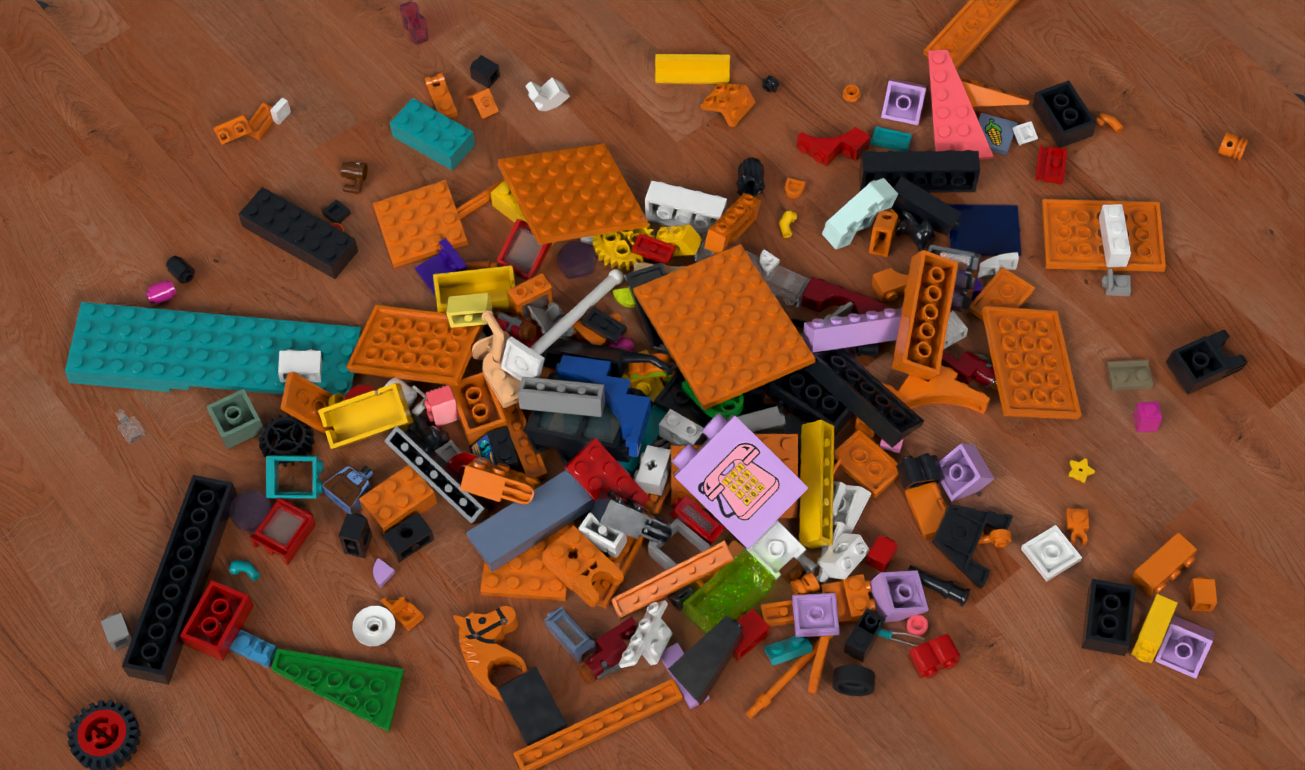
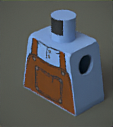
M366 465L358 472L348 466L321 485L324 495L348 514L354 515L361 508L359 498L372 490L368 479L374 473Z

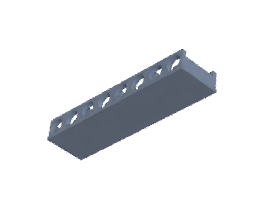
M617 461L621 465V467L628 473V471L624 468L620 461ZM565 470L535 489L534 498L528 504L514 502L472 528L466 534L468 541L488 565L489 570L494 572L592 510L595 501Z

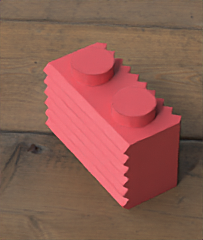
M449 385L426 393L427 400L424 401L429 421H434L436 427L459 420L456 402Z

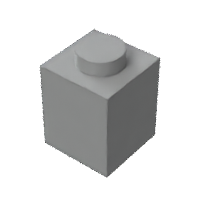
M122 613L109 615L105 620L101 621L108 643L113 651L130 645L132 635Z

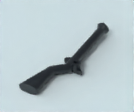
M623 349L619 350L621 363H651L657 368L665 370L666 377L672 375L674 370H680L674 360L663 362L653 355Z

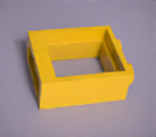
M1159 594L1156 595L1131 655L1135 656L1139 661L1152 663L1161 646L1178 602Z

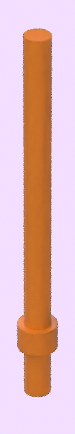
M834 635L823 636V637H826V638H828V640H830ZM820 638L812 645L813 652L802 655L765 694L761 693L756 698V703L745 713L748 718L752 719L762 708L765 709L771 703V699L816 655Z

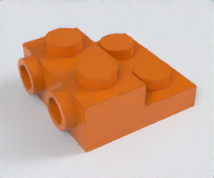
M863 574L849 576L840 582L822 584L820 587L822 594H836L839 625L857 623L866 608L876 612L874 599H869L868 595L871 592L869 579L865 580Z

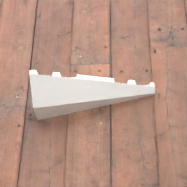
M833 481V544L843 533H852L871 492L861 486L845 485L842 482ZM832 545L821 547V557ZM821 557L817 559L818 565H820L818 561L821 559ZM820 566L819 576L815 578L818 582L826 584L829 577Z

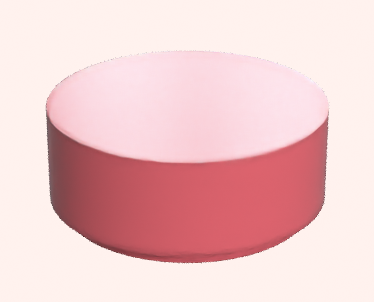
M922 615L911 616L907 620L906 630L911 635L922 637L927 633L928 621Z

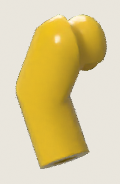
M791 210L784 212L779 221L784 238L792 236L789 225L797 220L796 212Z

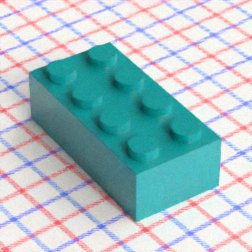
M414 98L390 122L392 137L452 171L475 146L473 131Z

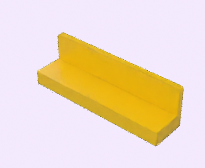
M655 54V83H730V55Z

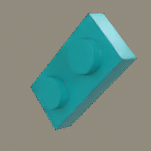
M796 635L764 647L765 654L772 666L813 652L808 638L796 637Z

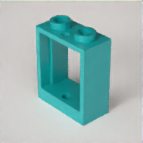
M320 455L266 456V498L316 499L320 497V493H323L321 486L323 481H320V473L323 472V460H320ZM279 461H312L313 491H279Z

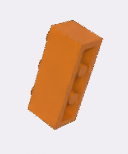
M1177 533L1134 571L1131 581L1149 597L1155 592L1160 594L1167 586L1166 582L1170 579L1174 581L1181 574L1180 570L1184 566L1188 568L1194 563L1197 549L1180 533Z

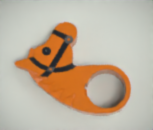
M501 606L488 614H474L472 612L465 618L454 615L453 618L459 628L461 651L472 677L487 694L503 701L497 687L491 684V676L495 673V669L506 665H513L520 668L522 673L528 671L524 660L520 656L500 646L505 638V634L513 632L518 627L519 621L514 609L510 606Z

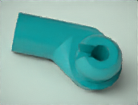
M234 560L229 566L231 574L237 575L240 571L245 572L252 581H256L261 576L252 563L248 561Z

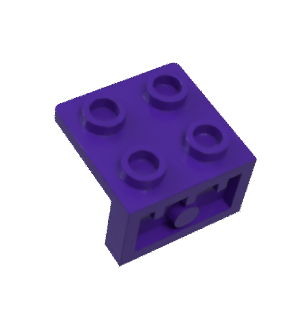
M446 238L439 242L441 250H439L438 255L415 267L416 272L434 296L433 274L468 271L467 265Z

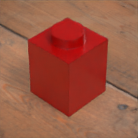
M879 535L867 554L866 564L880 572H886L897 553L898 544L889 537Z

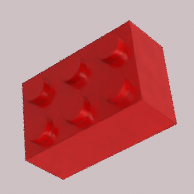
M211 580L180 635L185 646L224 661L230 650L229 647L254 607L250 596Z

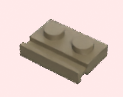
M1149 361L1108 362L1107 369L1111 391L1152 389L1153 380L1148 365Z

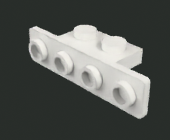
M666 600L653 602L647 607L646 614L639 622V627L631 637V642L622 654L618 664L621 668L637 664L641 654L650 665L658 663L673 634L661 619L668 605Z

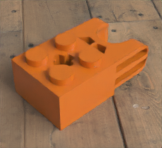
M478 457V459L475 458L466 465L460 490L498 502L506 499L519 504H528L533 500L535 489L540 487L541 483L538 478L509 469L510 466L498 463L495 465L490 463L489 459Z
M574 525L543 552L542 563L590 607H595L599 603V594L592 585L594 581L603 579L614 586L624 581L622 571Z

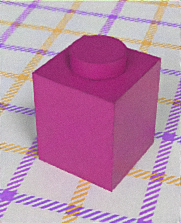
M1158 401L1137 403L1133 414L1137 432L1158 431L1162 421Z

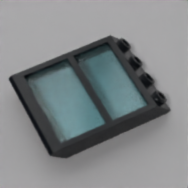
M552 372L547 379L559 380V377L556 373ZM631 388V395L648 397L642 390ZM651 400V409H652V407H653V405H654V402ZM604 405L602 417L532 410L523 429L539 445L579 453L593 438H596L616 461L628 463L632 456H629V447H626V440L622 437L619 422L607 405Z

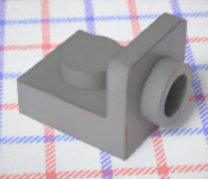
M1108 269L1107 274L1102 277V287H1105V294L1130 296V275H1113L1112 269Z

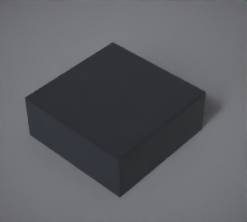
M338 200L332 202L323 211V215L327 219L339 224L351 214L350 209Z

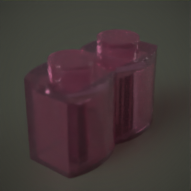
M414 1L401 4L402 23L404 28L409 31L411 41L416 45L428 41L426 20L420 14L418 5Z

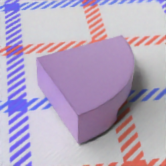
M378 558L373 567V575L377 585L382 588L395 574V571Z

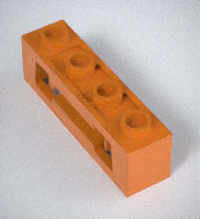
M743 193L708 229L704 248L716 254L727 250L757 219L761 200Z

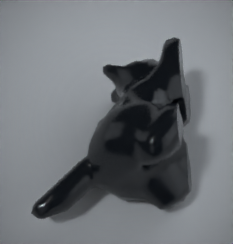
M902 211L903 219L898 220L897 228L895 229L896 235L908 234L917 246L918 252L928 247L931 242L935 241L936 236L933 232V227L925 220L922 223H918L912 214Z
M411 414L414 423H411L409 428L434 451L449 442L448 432L441 428H436L423 416Z

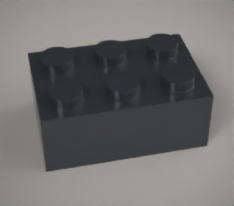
M1069 80L1035 92L1032 106L1059 148L1093 136L1097 122Z
M1092 579L1087 594L1081 648L1121 656L1126 655L1131 640L1135 586Z

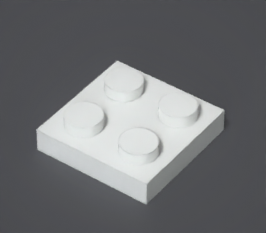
M778 520L749 549L746 548L776 580L781 576L779 570L793 557L798 559L807 550Z
M1056 525L1021 547L1023 553L1046 582L1082 559L1081 555Z

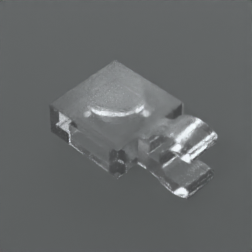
M122 408L115 412L118 421L121 423L117 426V429L128 445L146 435L144 428L135 416L129 419Z

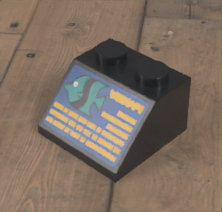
M508 427L489 431L470 446L471 454L477 458L489 459L490 463L495 465L498 463L510 466L509 469L520 472Z

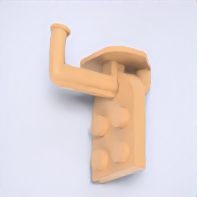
M487 310L482 314V320L487 322L493 335L483 338L473 345L472 357L483 361V375L502 407L506 408L519 402L518 390L521 381L501 369L504 348L510 336L508 332L501 329L493 316V312Z

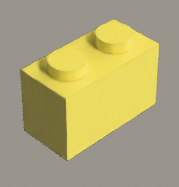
M489 293L450 296L446 312L450 327L486 325L487 322L482 320V314L487 310L492 311Z

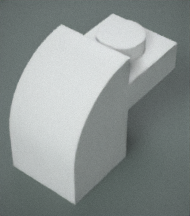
M553 77L542 87L532 81L526 85L529 91L528 96L540 111H549L556 108L570 97L563 83Z

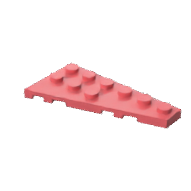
M948 50L928 51L935 151L971 150L979 152V160L993 159L992 151Z

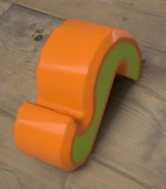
M664 353L650 354L663 362L674 360L671 356ZM627 363V376L633 380L662 377L665 385H667L676 374V370H674L672 375L666 377L665 370H661L651 363Z

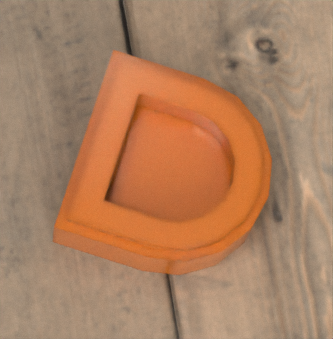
M787 177L784 189L785 195L791 199L801 197L806 182Z

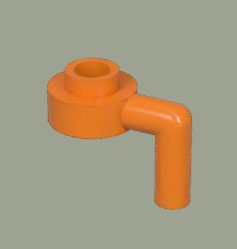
M1005 529L991 531L988 535H984L983 530L978 544L992 543L995 547H1006L1012 541L1011 532Z

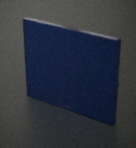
M948 204L961 212L958 218L961 221L955 231L951 230L949 232L950 248L974 252L981 256H997L1018 252V256H1021V229L1019 227L1018 205Z

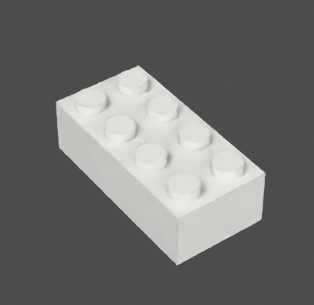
M651 181L645 197V216L648 222L668 227L690 224L698 234L707 236L708 229L727 211L726 198L685 189L681 186L668 185L664 182Z

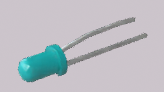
M881 629V631H880V633H879V635H878L879 637H883V638H886V639H888V640L892 639V640L899 641V642L906 643V644H910V645H913V646H918V645L911 644V643L904 642V641L897 640V639H893V638H891V635H892V634H905V635L917 637V638H920V639H923V640L925 639V638H922V637H919V636H915V635H911V634H907V633H897V632H892V630L888 631V630H884V629Z

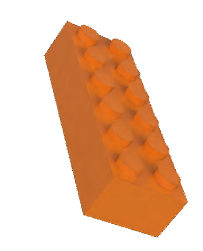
M925 250L912 256L892 369L925 380L939 375L959 262Z

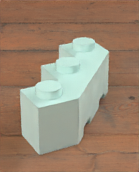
M884 178L871 181L825 223L822 235L836 250L850 245L857 231L870 227L878 212L892 207L898 193Z

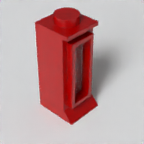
M688 495L683 499L678 497L671 505L673 510L669 515L675 520L678 518L709 545L726 528L700 508Z

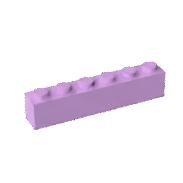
M887 308L881 312L868 311L866 314H849L846 317L832 316L826 320L813 319L812 322L804 323L803 340L812 353L897 340L902 309Z

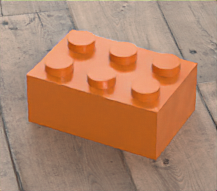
M483 372L461 379L459 386L449 385L469 446L487 432L507 427V421L498 398L485 379Z
M409 464L359 498L362 510L382 535L391 527H396L403 523L408 516L417 513L421 515L437 504L435 492Z

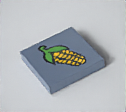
M981 113L978 121L991 151L1007 156L1014 136L1012 128L1017 126L1018 123Z

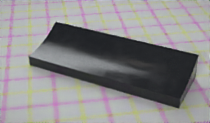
M843 348L813 353L815 363L804 368L892 448L924 423V420Z

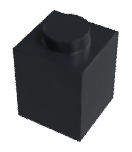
M482 55L470 65L471 79L487 88H490L500 77L499 65Z

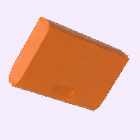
M936 482L905 491V496L924 539L935 535L947 508Z

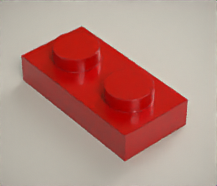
M640 233L632 247V253L659 263L662 262L665 265H669L676 251L675 245Z

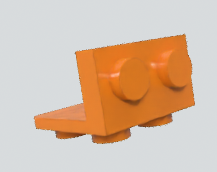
M719 83L711 94L704 99L700 107L706 111L721 112L729 127H735L756 102L747 85Z

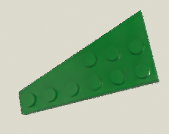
M283 649L276 650L271 668L274 673L390 733L405 673L404 669Z

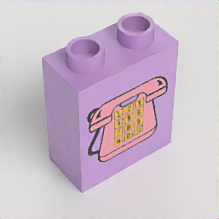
M718 413L702 429V432L709 439L698 450L689 443L671 461L679 468L673 475L749 549L808 487L735 415H731L726 420Z

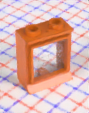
M543 273L507 291L511 315L529 320L532 327L537 322L531 317V311L527 306L530 305L547 310L548 304L553 302L552 286Z

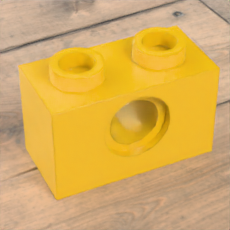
M690 224L661 227L655 238L676 246L673 257L696 255L703 240Z

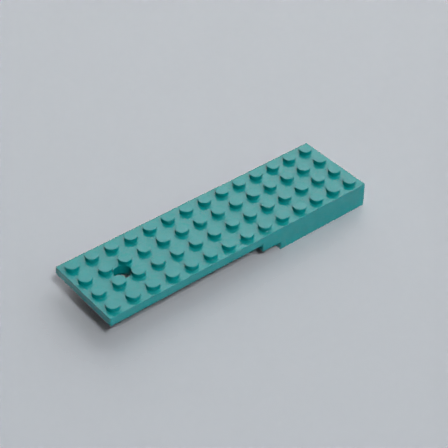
M81 302L65 373L69 383L163 392H170L171 388L189 390L190 386L236 391L244 389L248 392L283 395L286 382H280L279 351L289 349L306 351L312 349L321 351L323 358L321 382L312 383L332 395L341 393L345 396L353 388L355 373L349 372L346 366L361 336V327Z

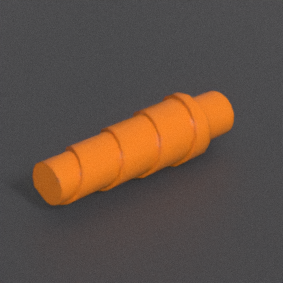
M490 260L465 262L467 269L470 270L498 267V262H491Z

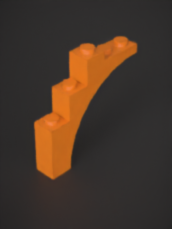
M942 365L940 366L939 375L931 378L929 382L909 374L899 391L895 390L891 385L882 383L911 409L922 405L953 404L985 414L990 402V398L983 392H977L967 384L956 381L958 373L952 368ZM858 417L856 418L855 429L861 430L873 438L876 433Z

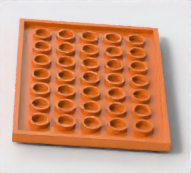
M741 244L633 288L634 295L704 410L815 363L814 355Z

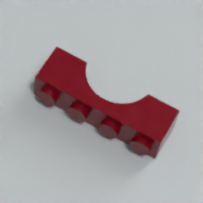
M811 277L802 296V306L817 312H821L830 306L846 305L850 301L854 304L853 314H866L868 311L881 312L886 307V304L877 299H870L861 293H854L842 286L833 285L823 279Z

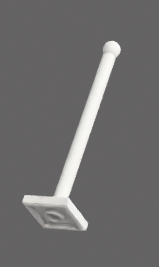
M618 269L610 271L606 279L530 348L511 336L506 342L501 369L520 381L522 377L540 378L545 359L541 354L615 285L622 283L624 279L622 271Z

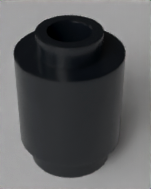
M172 256L166 263L167 270L180 283H188L194 278V268L182 257Z

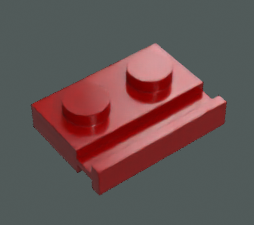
M1040 145L1035 180L1038 181L1040 179L1044 180L1043 182L1063 185L1068 149L1045 148L1043 145Z

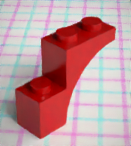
M856 126L849 132L833 138H818L801 132L797 136L796 148L826 167L840 152L845 157L851 158L856 162L861 157L862 152L869 148L870 135Z

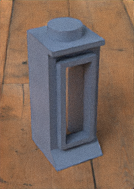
M562 606L558 610H552L546 616V628L578 664L582 662V654L587 650L592 654L596 651L595 642L583 632L564 611Z

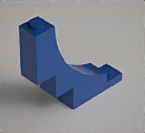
M563 355L561 362L557 363L555 371L559 380L604 385L605 405L610 408L619 422L622 437L626 440V447H629V456L638 457L651 413L650 397L631 395L630 379L611 377L610 361Z

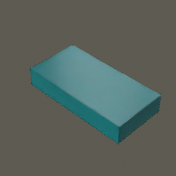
M875 126L870 145L900 152L908 151L912 134Z

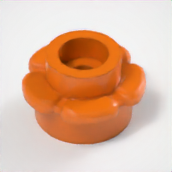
M848 85L842 92L843 99L849 102H856L861 96L856 85Z

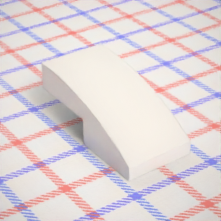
M1018 252L997 255L979 264L978 278L994 277L1002 267L1007 270H1016L1019 260Z

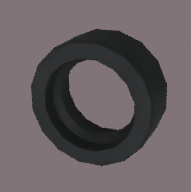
M839 666L833 672L832 687L835 691L844 695L867 696L874 691L875 673L863 666Z

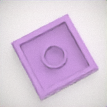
M835 593L792 595L796 637L839 635Z

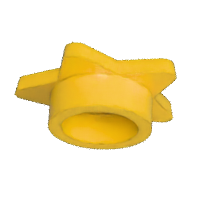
M1086 458L1080 462L1073 460L1069 462L1072 468L1068 474L1069 477L1085 483L1087 476L1095 474V470L1088 466Z

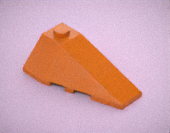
M962 76L959 77L972 107L1028 105L1031 101L1030 98L1007 91L1002 93L1000 88L991 86L986 88L984 87L985 83Z

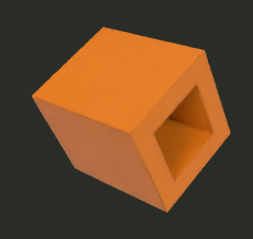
M1207 577L1193 578L1189 585L1191 611L1213 612L1217 604L1215 579H1208Z

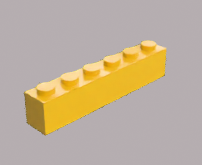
M823 420L803 424L801 431L800 479L808 489L800 496L799 542L811 549L833 545L834 426Z

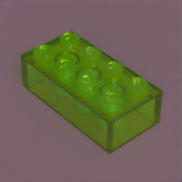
M746 549L734 558L735 561L722 568L683 603V614L705 635L726 616L731 621L734 618L737 620L742 613L748 612L775 588V576Z

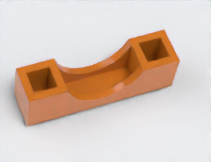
M947 253L941 254L942 257L950 259ZM889 268L873 274L871 285L882 303L891 302L905 295L908 275L900 274Z

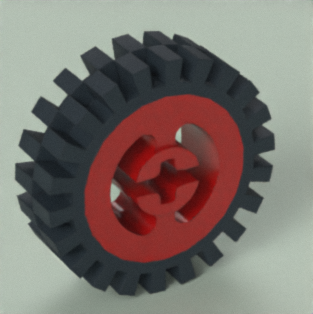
M100 700L96 706L94 703L88 704L90 708L86 710L83 707L80 710L82 714L80 716L76 714L73 717L75 723L71 722L69 725L71 731L67 732V737L70 740L67 742L71 748L70 751L79 763L85 768L89 767L90 770H106L107 768L115 770L114 766L116 765L121 768L124 766L123 761L126 759L129 762L132 759L130 754L137 752L135 746L140 744L138 736H141V731L138 728L139 724L126 706L123 707L119 702L114 704L112 700H108L107 703H104L103 700ZM98 728L102 734L108 735L114 743L111 745L106 738L100 737L95 729Z

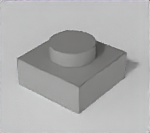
M452 440L435 450L447 463L454 455L462 453Z

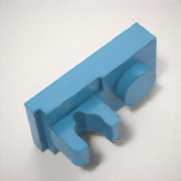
M243 630L239 631L229 647L232 652L267 668L272 663L276 650L279 649L275 645Z

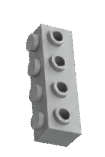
M522 377L518 390L520 409L602 417L605 405V390L602 384Z

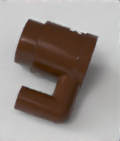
M352 161L342 163L341 177L356 180L354 186L345 184L344 192L355 194L361 192L363 182H365L368 174L367 163Z

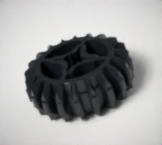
M288 413L284 418L280 414L277 420L271 418L272 423H265L266 429H261V436L258 439L260 443L259 448L265 458L268 455H309L308 452L313 451L312 445L315 444V439L311 426L294 416L291 418ZM301 433L302 439L300 443H297L298 435ZM274 437H276L277 440L275 442L274 447H272V440ZM279 461V465L282 463L285 468L288 463H291L293 466L295 465V461Z

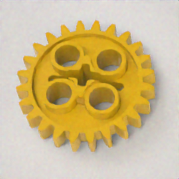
M648 223L647 227L595 235L593 236L595 255H598L599 261L604 260L605 266L611 263V269L618 266L620 271L622 267H626V270L629 271L630 266L634 268L635 262L650 261V259L634 254L631 251L639 233L655 239L654 229H650V224Z

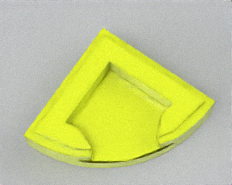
M629 288L612 290L616 302L624 307L635 308Z

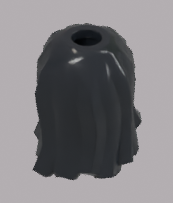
M748 157L738 167V181L736 183L738 186L737 194L740 196L746 193L755 197L757 194H762L765 189L763 180L765 174L764 166L758 158Z

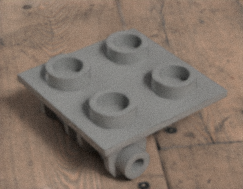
M555 302L549 303L547 310L530 305L527 306L531 311V317L541 326L540 330L543 334L547 333L565 316L562 309ZM571 326L558 339L571 341L568 336L574 334V327Z

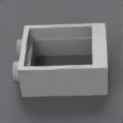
M678 518L673 523H668L672 529V536L678 531L701 552L711 548L707 542ZM651 540L648 544V554L665 570L678 565L660 550L664 544Z

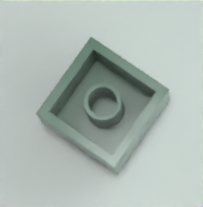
M244 389L206 406L227 449L261 434V429H264Z

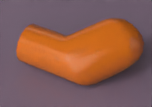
M1100 113L1095 118L1098 125L1103 126L1106 122L1116 133L1121 132L1124 128L1112 115Z

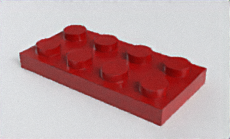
M593 438L564 467L595 502L602 489L607 492L609 489L620 493V497L626 500L628 497L640 502L639 505L642 507L651 499L596 438Z

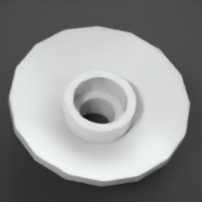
M369 606L362 609L353 620L352 630L355 638L361 644L379 646L386 643L392 637L395 631V620L388 609L381 606ZM373 627L379 628L377 631H371Z

